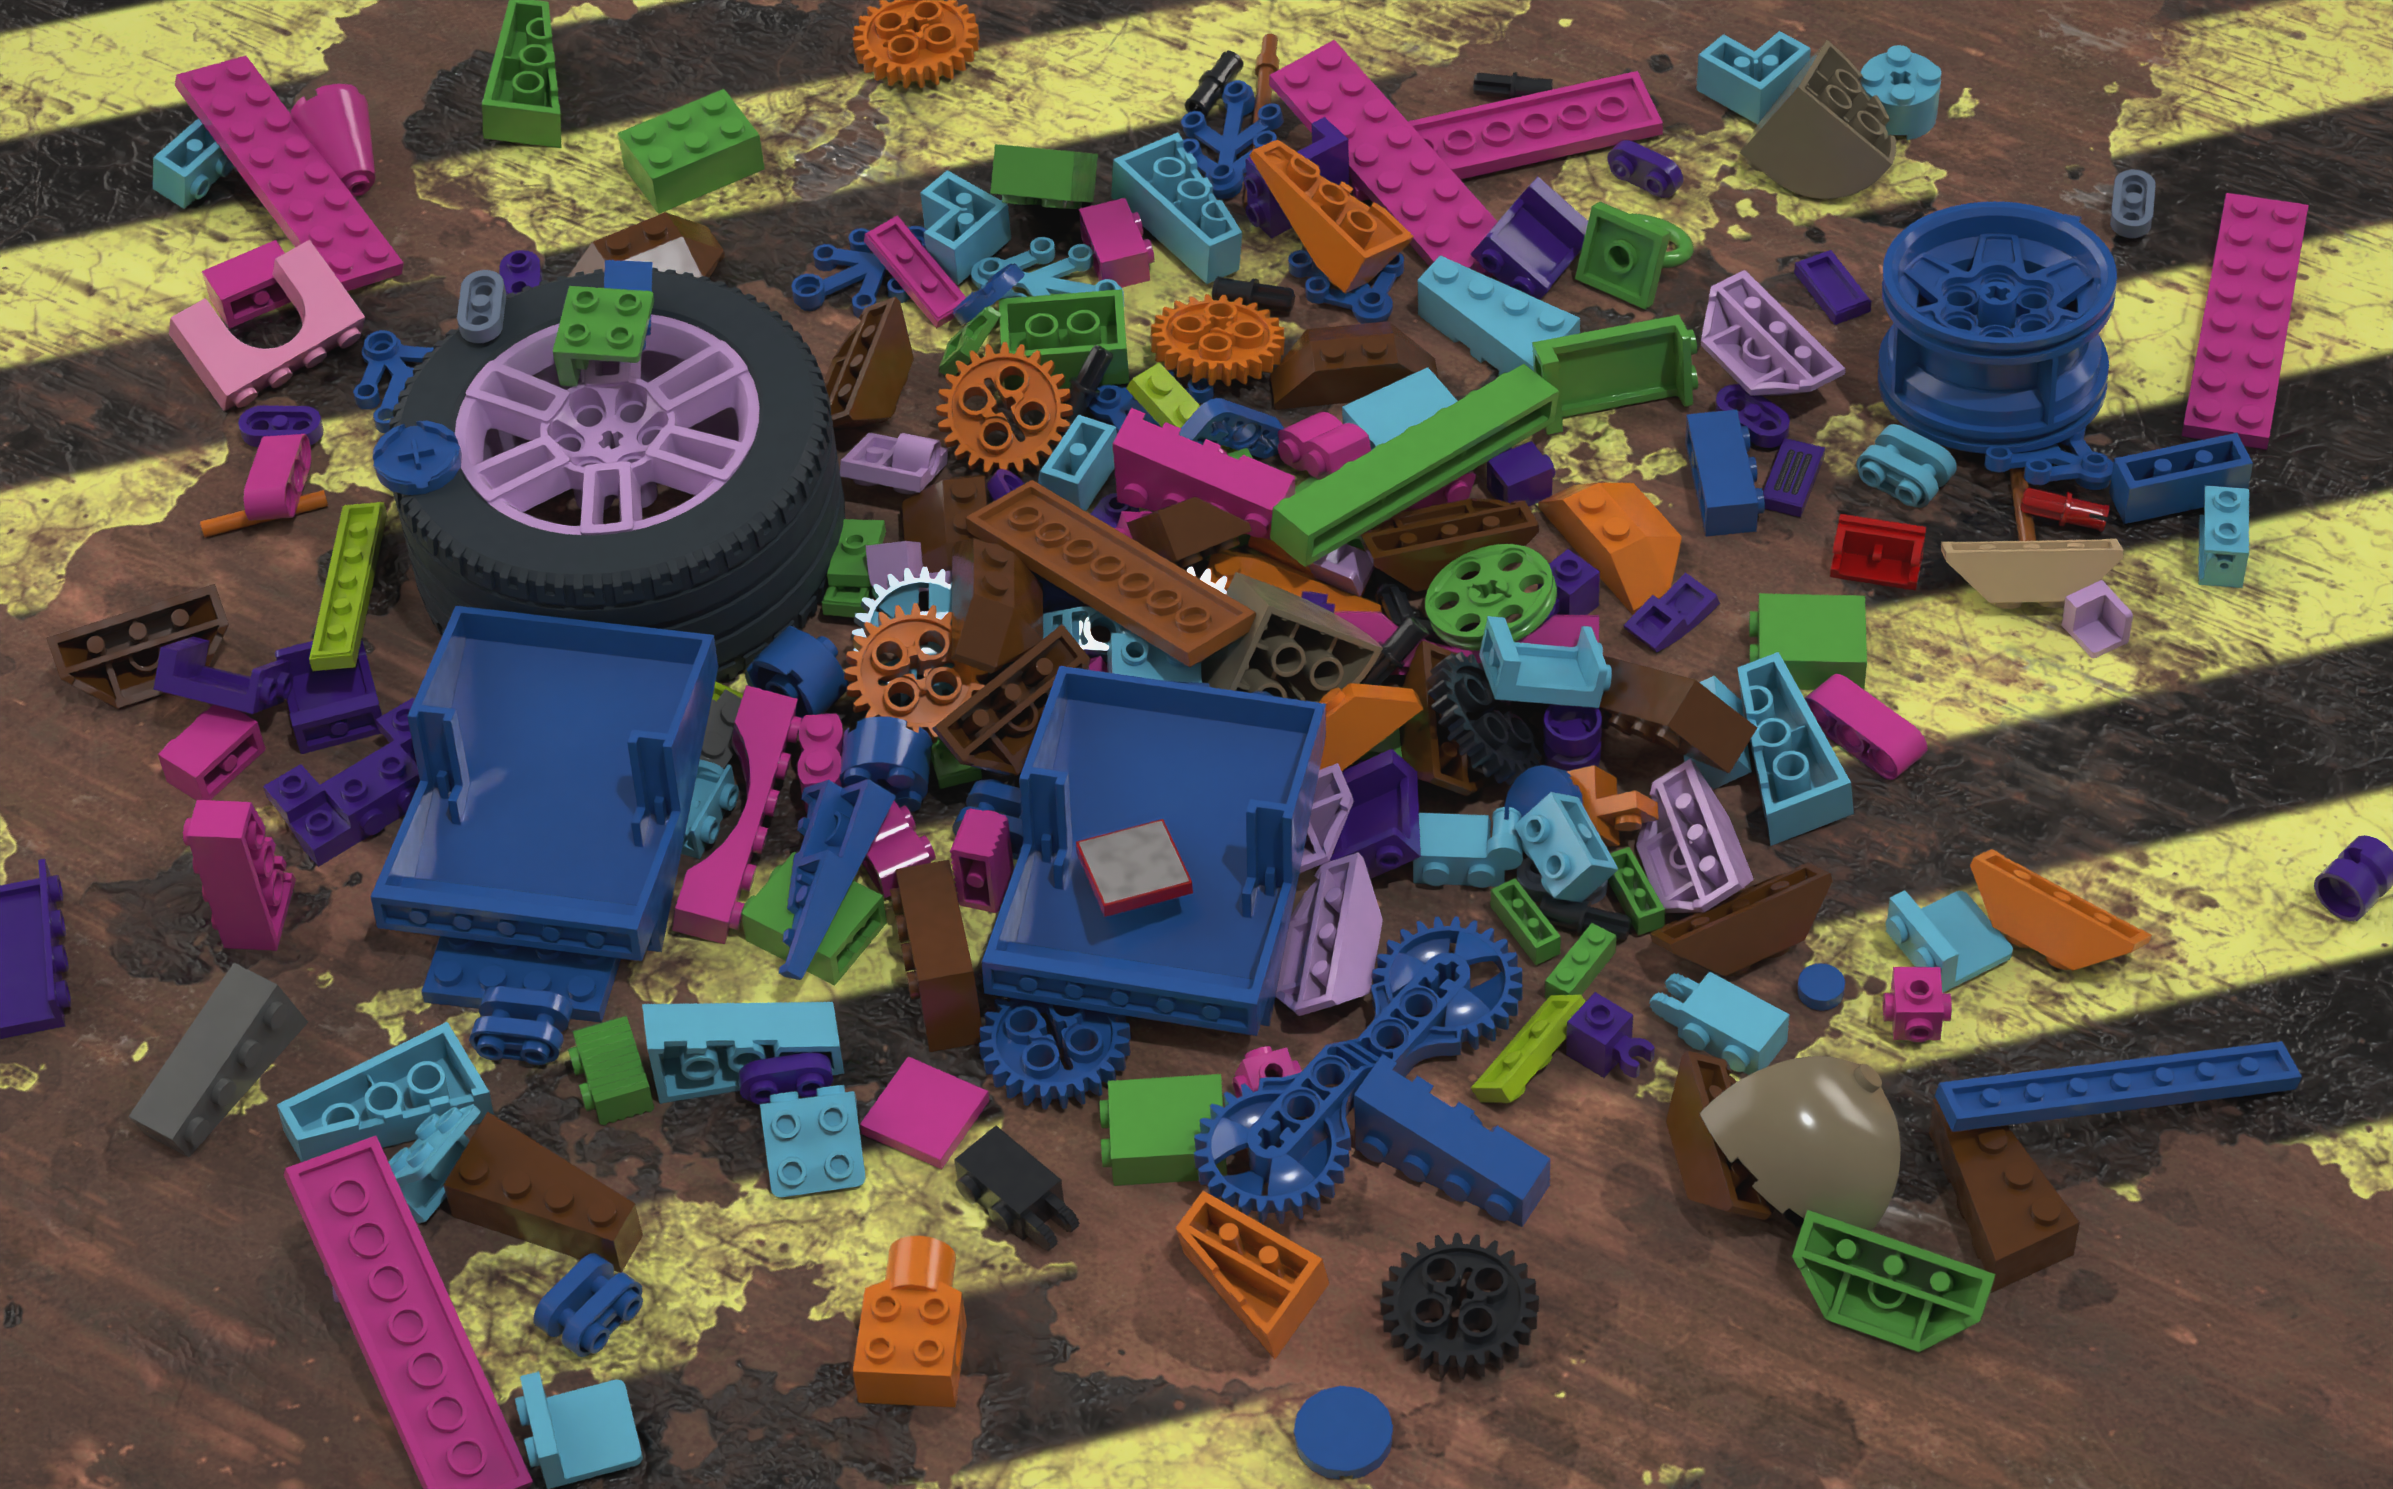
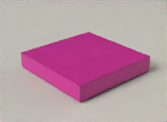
M908 1056L860 1123L861 1134L942 1169L990 1101L989 1092Z

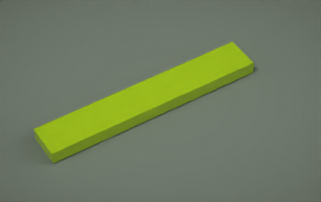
M384 502L344 505L342 507L309 657L312 671L356 667L387 517Z

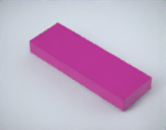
M898 215L865 234L864 243L936 329L956 318L953 315L954 308L966 296Z

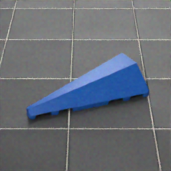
M869 779L844 788L830 780H826L805 787L803 790L802 800L808 804L807 818L803 817L799 820L797 831L804 835V840L800 851L794 855L787 909L794 914L792 929L789 928L784 931L783 942L790 949L785 964L779 967V974L786 978L795 980L803 978L896 798L894 794Z

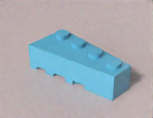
M1178 132L1113 159L1111 197L1114 200L1126 198L1131 212L1139 213L1142 226L1201 280L1209 284L1215 281L1217 276L1225 277L1239 270L1242 231L1223 201L1217 200L1214 196L1213 186L1208 178H1203L1197 170V161L1192 153H1187L1183 148L1184 141Z
M1779 652L1738 667L1744 716L1757 727V730L1750 739V746L1770 846L1854 814L1851 781Z
M833 1002L642 1004L647 1050L660 1104L740 1091L738 1081L740 1069L752 1061L815 1052L823 1054L830 1059L833 1075L845 1074Z
M448 1022L277 1104L284 1133L301 1162L375 1135L382 1148L418 1139L419 1137L415 1134V1131L429 1116L435 1113L438 1116L444 1115L453 1107L461 1109L474 1104L481 1112L471 1125L481 1123L487 1111L494 1115L490 1092Z

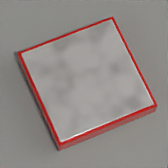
M1163 819L1076 842V853L1104 917L1193 894L1192 880Z

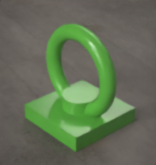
M1599 201L1591 208L1575 279L1646 310L1654 303L1662 268L1677 267L1686 263L1693 254L1694 245L1689 235L1673 223L1649 215L1628 214ZM1670 240L1676 245L1677 249L1666 252L1668 241Z

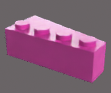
M1134 408L1130 409L1113 442L1117 501L1119 503L1135 508L1157 511L1197 497L1249 522L1252 531L1245 534L1271 540L1273 507L1282 499L1290 498L1296 494L1295 476L1245 455H1242L1239 459L1230 457L1220 448L1221 445L1205 439L1202 445L1179 435L1181 428L1167 422L1161 428L1145 421V413Z
M197 800L192 818L185 820L183 839L185 845L191 848L193 870L195 874L200 875L203 884L204 902H209L212 911L211 921L213 929L218 930L224 948L277 951L296 878L293 873L283 872L286 871L287 863L283 856H274L276 844L272 837H265L266 827L251 802Z

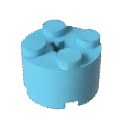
M1902 45L1890 47L1886 53L1873 57L1864 65L1861 70L1863 77L1860 79V84L1870 98L1873 95H1877L1890 119L1885 125L1888 135H1907L1906 140H1911L1925 135L1934 127L1938 113L1941 85V69L1937 65H1934L1930 60L1919 54L1912 53L1908 47Z

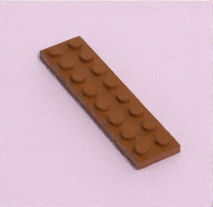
M1030 480L965 517L969 533L986 543L998 544L1006 550L1014 552L1031 571L1188 667L1203 661L1208 656L1248 633L1256 617L1255 611L1034 480Z

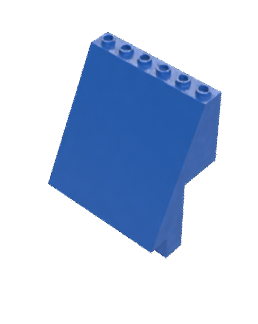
M455 606L407 716L420 782L370 896L377 928L642 961L646 951L662 952L718 671L714 635Z
M1059 666L1019 777L1023 846L982 959L984 994L1254 1036L1258 1035L1260 1025L1270 1027L1326 739V704ZM1163 819L1192 880L1193 894L1104 917L1076 853V842Z

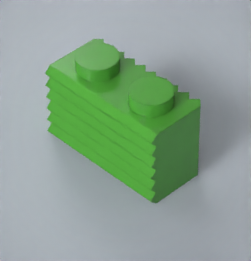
M627 1015L573 1031L576 1047L569 1048L568 1053L575 1076L584 1073L587 1081L586 1083L579 1084L586 1112L595 1109L600 1125L604 1126L608 1122L615 1123L618 1119L624 1120L627 1116L633 1118L635 1114L642 1115L645 1111L651 1112L654 1109L650 1087Z

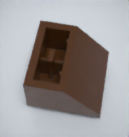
M1197 497L1167 506L1127 522L1133 540L1180 568L1201 561L1204 557L1240 545L1237 536L1252 531L1249 522Z

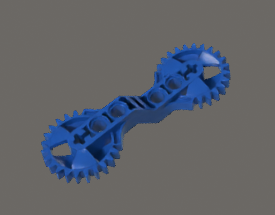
M1456 916L1453 918L1451 925L1445 927L1440 917H1435L1434 928L1430 929L1421 921H1417V933L1414 935L1405 929H1401L1400 943L1388 940L1386 942L1387 954L1377 955V969L1372 971L1373 985H1371V999L1375 1018L1357 1039L1327 1044L1305 1069L1298 1074L1286 1077L1260 1078L1258 1091L1252 1092L1250 1087L1244 1083L1241 1084L1242 1096L1236 1098L1229 1092H1225V1108L1216 1104L1210 1105L1211 1119H1200L1201 1134H1196L1194 1137L1196 1150L1194 1152L1195 1167L1198 1168L1200 1184L1207 1185L1210 1195L1216 1198L1221 1196V1201L1231 1207L1237 1204L1239 1211L1247 1216L1251 1211H1256L1258 1221L1261 1224L1265 1222L1268 1213H1275L1279 1224H1282L1285 1220L1286 1211L1292 1210L1298 1219H1302L1304 1205L1308 1204L1313 1209L1320 1210V1194L1333 1199L1335 1197L1334 1183L1343 1184L1345 1181L1344 1168L1350 1166L1349 1151L1351 1150V1136L1347 1116L1354 1108L1355 1092L1382 1054L1397 1062L1394 1071L1406 1077L1418 1062L1435 1056L1461 1055L1462 1042L1466 1041L1472 1048L1477 1050L1479 1049L1480 1036H1484L1493 1042L1496 1040L1495 1027L1503 1030L1509 1029V1016L1518 1015V1001L1523 999L1522 968L1518 967L1517 953H1508L1507 939L1494 942L1493 928H1489L1482 934H1479L1476 920H1473L1466 929L1460 928V920ZM1450 943L1456 944L1455 954L1449 953ZM1493 961L1501 972L1490 980L1471 988L1469 965ZM1415 1015H1425L1424 1017H1414ZM1396 1046L1397 1048L1386 1049L1384 1047ZM1329 1084L1338 1085L1336 1087H1325V1085ZM1300 1116L1309 1117L1308 1119H1304V1120H1296V1119H1295V1118L1300 1117ZM1248 1147L1251 1171L1222 1176L1216 1164ZM1265 1183H1269L1268 1195L1262 1196Z

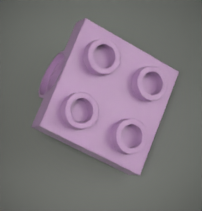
M868 433L841 460L840 476L851 478L856 484L863 486L880 484L893 487L894 491L902 494L920 493L946 466L948 449L941 447V442L936 439L901 433L898 438Z

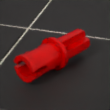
M2026 488L2022 495L2020 510L2023 513L2059 521V526L2069 523L2103 532L2106 521L2089 517V514L2108 517L2109 505L2072 498V493L2069 492L2066 493V496L2038 489Z

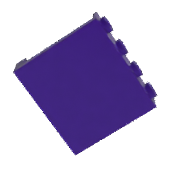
M45 859L38 860L39 878L0 885V1039L65 1027L64 1008L71 1007L68 983L66 980H62L61 973L69 970L68 958L64 945H59V937L66 936V927L61 909L57 910L56 902L63 901V889L59 875L51 876Z

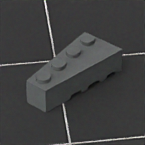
M233 963L139 1100L129 1118L145 1135L189 1158L306 1026L308 1021L276 983Z

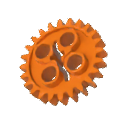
M879 0L880 8L867 7L868 16H859V26H854L853 28L855 36L853 37V45L857 56V63L863 64L865 73L874 72L876 81L887 76L889 86L894 85L898 80L903 81V87L906 89L912 81H917L920 88H924L925 80H931L935 85H939V77L942 75L952 80L954 78L953 69L964 72L966 70L965 61L973 62L974 52L979 51L978 40L980 38L975 14H969L967 4L958 6V0H894L890 3L886 0Z
M1205 294L1204 301H1198L1190 296L1187 305L1180 301H1174V309L1164 307L1162 315L1155 316V322L1151 324V352L1156 353V362H1164L1166 370L1177 368V377L1180 378L1187 374L1192 375L1193 383L1198 382L1201 378H1206L1210 386H1213L1216 380H1222L1226 386H1230L1231 379H1237L1241 383L1246 384L1248 375L1261 379L1262 371L1272 373L1273 364H1280L1281 355H1284V327H1279V318H1270L1269 309L1257 311L1258 303L1256 302L1247 306L1242 305L1243 298L1241 297L1237 298L1234 302H1229L1226 295H1222L1219 300H1213L1209 294Z
M1003 342L1001 351L997 354L994 353L989 344H986L985 357L982 358L973 350L970 351L972 363L967 366L961 361H956V367L960 373L959 376L945 375L946 382L952 388L939 389L938 391L939 397L948 402L947 404L936 406L937 415L948 417L938 423L940 432H951L944 439L946 447H953L959 444L954 453L955 458L959 461L969 455L968 466L971 471L977 468L980 463L984 464L986 477L991 475L995 467L1008 471L1009 468L1015 467L1020 477L1024 476V464L1030 463L1034 469L1040 470L1038 457L1042 455L1049 459L1053 453L1050 448L1051 444L1057 446L1062 439L1058 431L1067 432L1071 426L1068 421L1062 419V417L1073 415V407L1063 404V402L1071 398L1070 389H1058L1065 382L1063 373L1050 376L1055 368L1054 362L1050 360L1041 366L1040 351H1035L1028 358L1025 354L1024 344H1020L1015 354L1009 352L1007 342ZM1010 375H1018L1024 380L1022 386L1016 390L1003 388L1002 382ZM987 379H990L995 385L1005 407L1011 408L1013 420L1025 436L1024 441L1020 442L1017 440L1005 415L1002 412H998L996 400L984 384ZM980 395L987 399L985 407L981 410L971 411L965 407L967 400L972 396ZM1031 410H1038L1045 415L1043 421L1035 426L1025 424L1022 418L1024 414ZM996 430L1003 431L1008 435L1006 442L1000 446H991L986 442L988 434Z
M914 603L911 615H905L902 608L896 605L893 619L890 620L881 611L878 613L879 627L865 622L863 631L867 638L856 635L853 637V646L858 651H847L846 662L854 666L844 670V679L854 682L847 686L846 694L847 697H859L853 705L855 713L868 710L865 718L894 717L906 720L908 729L918 733L919 727H921L930 735L932 742L937 743L938 735L932 728L981 690L985 685L980 683V681L987 680L988 672L951 660L952 612H948L942 619L936 618V606L932 605L927 615H921L918 603ZM926 642H934L939 644L943 651L937 655H928L920 647ZM883 653H893L899 657L900 662L894 666H886L880 663L877 658ZM946 663L954 664L953 668L942 666ZM917 669L918 674L923 675V679L916 680L914 674H909V670ZM880 680L890 681L884 686L878 684ZM939 682H946L952 685L955 691L948 696H941L935 693L932 687ZM896 693H904L912 699V702L905 707H899L891 703L889 698Z

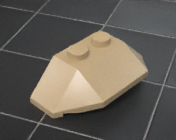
M2117 539L1941 542V551L1946 562L1989 603H1995L1996 607L2004 609L2019 608L2022 606V602H2039L2040 606L2046 608L2064 607L2066 596L2100 581L2123 559V548Z

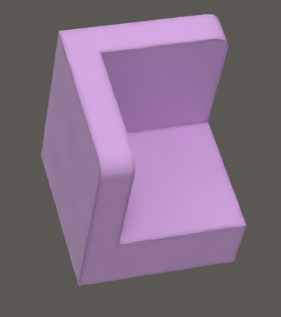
M1347 543L1309 565L1314 578L1359 597L1375 569L1367 552L1352 547Z
M2100 580L2066 596L2062 627L2091 658H2097L2129 642L2133 614L2106 583Z

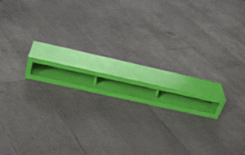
M1525 364L1508 373L1501 374L1491 383L1478 390L1471 391L1463 399L1447 408L1438 410L1433 416L1421 423L1408 427L1402 434L1386 443L1377 445L1372 451L1360 458L1347 462L1339 470L1321 480L1314 481L1309 487L1290 498L1282 499L1273 507L1270 539L1301 565L1307 567L1554 423L1559 390Z

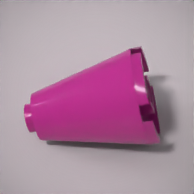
M338 83L315 89L317 92L316 96L308 101L303 96L296 102L290 114L292 120L328 162L353 196L363 195L370 189L376 179L368 102L364 94H360L357 87L353 85Z

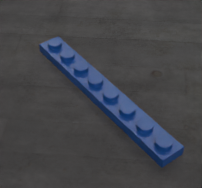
M2281 1041L1939 1082L1935 1097L1952 1132L2295 1090L2302 1076L2284 1043Z

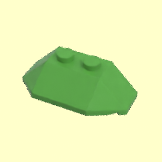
M1807 1210L1792 1255L1826 1320L1917 1352H1922L1981 1322L1996 1277L1994 1273Z

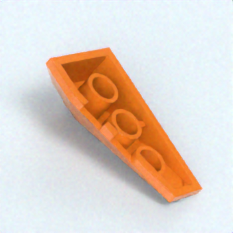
M1278 139L1253 149L1249 155L1316 266L1329 278L1333 285L1339 287L1344 293L1370 282L1412 241L1414 236L1385 208L1375 202L1371 207L1367 206L1350 195L1353 190L1351 186L1343 181L1340 185L1330 182L1320 175L1318 165Z
M1225 550L1212 554L1207 569L1211 571L1210 582L1216 584L1223 576L1227 577L1224 587L1226 591L1235 573L1238 572L1300 597L1302 591L1328 594L1327 602L1335 604V611H1380L1382 613V605L1325 583L1309 574L1264 555Z

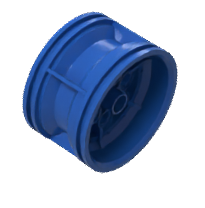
M1976 202L1956 205L1930 213L1910 224L1892 241L1883 263L1882 299L1889 317L1894 322L1882 340L1878 359V388L1885 406L1909 430L1937 444L1974 453L1986 454V450L1991 446H2003L2011 450L2012 453L2033 451L2062 442L2084 429L2099 413L2107 392L2109 359L2106 347L2098 333H2100L2110 319L2115 303L2117 270L2114 258L2108 247L2093 231L2066 215L2046 208L2015 202Z

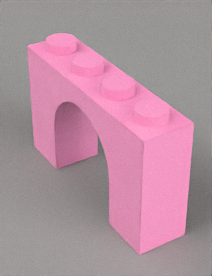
M310 239L277 257L274 262L273 277L296 307L302 321L300 332L288 343L269 349L255 348L244 344L231 334L206 298L170 318V337L224 412L235 405L237 408L248 405L258 396L259 391L270 385L272 388L283 385L292 377L294 371L303 366L307 368L316 366L326 358L327 352L338 346L342 349L347 348L361 337L365 320L364 314Z

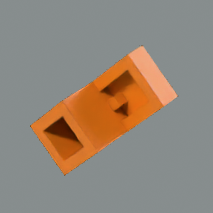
M1593 765L1567 771L1572 776L1569 778L1572 779L1573 784L1579 786L1582 793L1583 807L1605 846H1620L1619 831L1638 830L1642 827V823L1659 820L1658 802L1636 790L1617 794V778L1599 767Z

